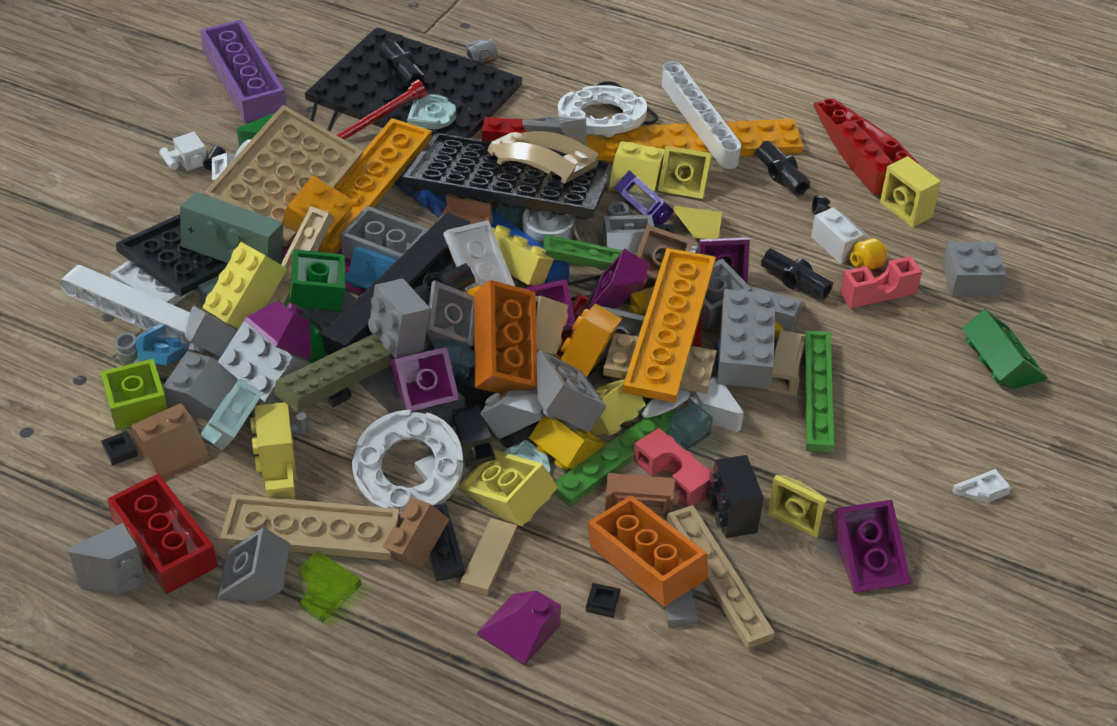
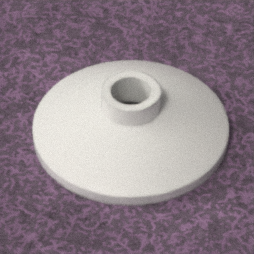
M680 389L676 403L652 399L643 408L641 415L644 418H649L672 410L685 402L690 397L689 390Z

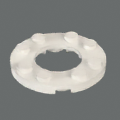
M589 86L583 87L582 90L577 91L575 94L571 91L564 95L558 103V117L585 118L586 136L595 134L613 137L615 134L639 128L647 117V103L642 96L636 97L634 91L626 88ZM593 104H611L620 107L623 113L615 114L612 119L608 120L607 116L603 119H595L590 115V118H588L582 110Z
M411 410L396 411L373 422L360 436L356 444L357 448L354 459L352 460L354 479L364 498L374 507L400 509V515L410 497L430 503L433 506L443 504L456 490L464 467L462 447L454 430L444 420L431 413L423 414L411 412ZM402 440L423 442L432 449L435 456V468L432 475L423 484L412 488L391 484L382 472V459L386 451L393 444Z

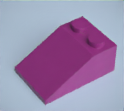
M885 500L836 508L830 517L836 544L853 592L857 593L911 584L893 501Z

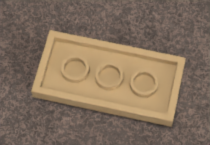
M614 333L604 365V376L626 378L638 340L637 336ZM691 347L680 389L704 394L708 393L717 350Z

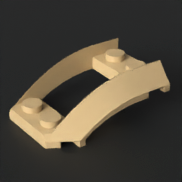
M512 132L491 142L488 148L491 156L496 155L498 157L497 163L500 165L507 161L526 163L547 174L554 172L562 177L561 182L564 184L593 169L598 164L597 152L568 136L553 132ZM548 148H551V149L560 151V152L565 153V154H567V155H565V156L562 157V156L559 155L558 153H556V152H554V151H552V150H550V149H548Z

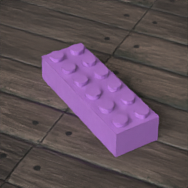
M242 20L200 29L203 51L245 123L276 113L282 105L287 107L285 89Z

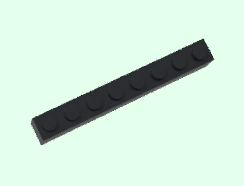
M447 212L436 221L418 241L406 250L382 276L375 280L347 310L342 312L324 330L321 336L326 353L329 355L373 334L369 329L368 321L371 317V299L374 295L375 285L403 278L412 289L423 285V279L428 274L442 273L454 261L443 233L449 229L470 225L471 221Z

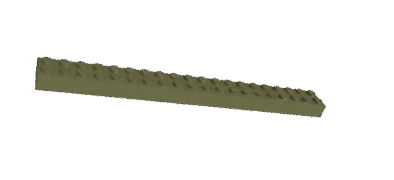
M511 275L516 287L527 288L533 286L527 285ZM427 332L424 349L432 345ZM372 334L276 380L274 394L296 412H299L391 366L389 360L395 357L383 346V343L376 335Z

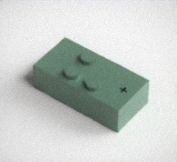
M195 192L180 206L181 247L229 263L233 251L242 242L277 263H282L283 222L199 192Z

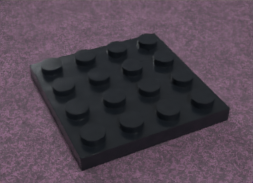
M180 214L116 243L117 252L180 297L218 279L220 273L225 270L228 264L194 250L181 247Z

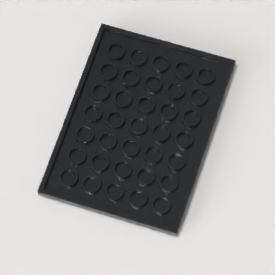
M376 27L305 92V99L361 120L406 93L409 87L399 76H393L390 73L388 63L379 53V46L383 41L391 39L404 52H410L413 55L415 65L424 74L425 82L422 84L427 94L444 96L456 106V118L450 125L439 129H428L432 131V137L435 133L472 138L483 127L484 118L492 117L522 85V77ZM411 99L372 124L384 128L391 118L407 123L414 99Z
M435 133L403 176L402 186H407L414 191H422L424 189L433 191L437 195L454 194L461 199L477 198L484 203L500 202L508 207L523 206L531 211L547 210L555 215L570 214L575 215L578 219L586 220L594 218L610 179L614 162L598 160L596 167L564 184L561 182L562 177L554 172L547 174L526 163L507 161L501 165L498 164V157L496 155L491 156L488 152L491 144L489 141Z

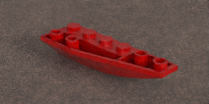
M834 98L814 102V108L836 149L873 195L882 193L887 166L907 156L918 164L913 156L894 137Z

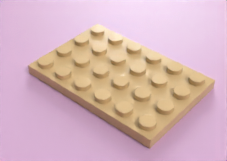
M282 105L207 188L204 195L282 222L287 206L312 175L336 189L361 159L363 150ZM284 224L283 246L287 247L297 233Z

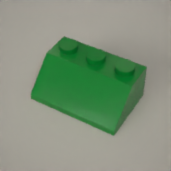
M984 309L962 328L968 336L965 341L973 350L979 351V360L987 368L990 367L993 370L991 376L999 385L1004 383L1011 389L1042 382L1048 378L1011 328L988 310Z

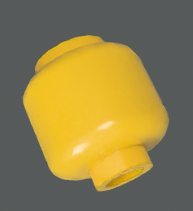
M875 238L859 241L851 249V263L856 268L867 266L869 271L879 269L886 262L887 248Z

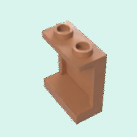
M454 194L446 195L447 206L440 218L447 212L471 221V224L489 220L490 225L492 224L493 215L490 204L470 198L461 199Z

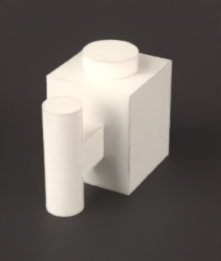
M195 132L173 138L175 150L169 152L164 147L159 151L171 170H176L179 167V162L186 171L202 167L207 157L205 145Z

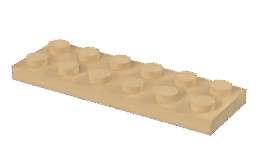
M233 494L220 535V542L223 546H235L264 527L289 542L290 552L391 561L392 553L386 550L383 545L393 527L398 528L400 509Z

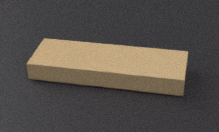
M494 518L490 519L460 582L462 589L486 596L489 595L515 538L517 525Z

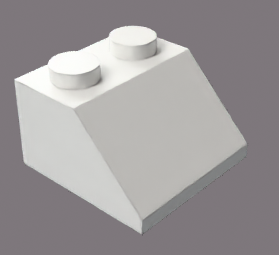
M834 207L814 217L811 237L840 264L850 260L851 249L855 243L871 238L849 217Z

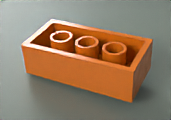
M490 279L474 292L475 388L499 394L513 390H534L537 388L535 292Z
M632 495L588 521L590 547L664 607L708 579L707 552Z

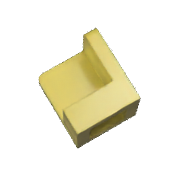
M287 463V477L272 478L265 481L267 497L296 500L292 463Z

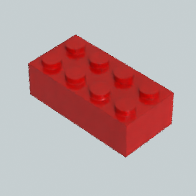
M159 473L107 498L113 522L116 526L123 523L138 548L141 561L165 594L218 567L214 545Z

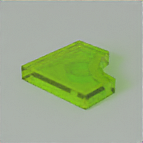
M319 551L298 568L299 576L307 585L306 594L300 601V608L322 623L362 585L359 577Z

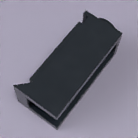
M479 405L452 410L456 432L461 442L465 466L469 467L496 460L490 444L492 438L481 415Z

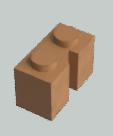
M410 497L400 515L403 519L402 524L398 528L393 527L383 547L402 562L422 569L449 518L432 504Z

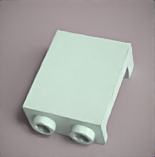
M239 378L200 434L201 438L223 451L234 439L263 392Z

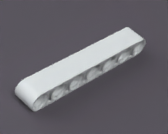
M674 61L665 63L662 74L663 89L710 153H712L718 164L726 169L736 168L739 165L740 141L684 67Z
M76 265L59 281L62 291L78 301L146 331L159 324L166 325L165 338H178L182 343L189 344V346L191 344L185 338L190 312L82 265Z

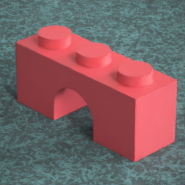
M911 256L889 261L886 271L874 278L867 266L846 270L843 273L840 294L850 309L914 295L918 292L922 271Z
M658 428L635 443L633 461L650 476H654L661 471L675 473L672 475V478H675L674 489L679 490V501L685 507L695 506L707 498V491L711 490L709 474L712 471L696 460L691 452L686 451L676 443L672 436L667 435Z

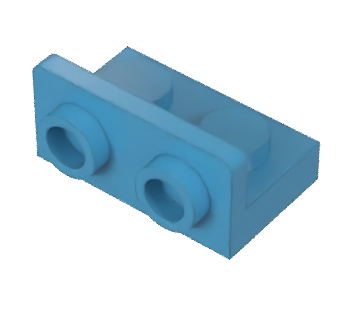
M357 246L353 248L350 272L345 274V281L349 282L353 287L368 289L397 259Z
M159 324L140 334L137 338V360L154 359L155 364L167 366L182 358L188 351L189 344L180 342L178 338H165L166 325Z

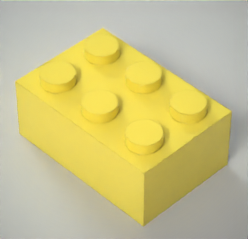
M240 242L239 246L233 251L225 270L220 273L218 282L212 292L207 295L202 308L225 323L239 329L246 316L267 306L288 268Z

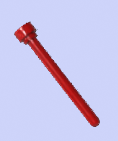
M420 80L413 82L406 93L336 135L346 140L411 99L416 100L418 98L420 100L427 96L425 87Z

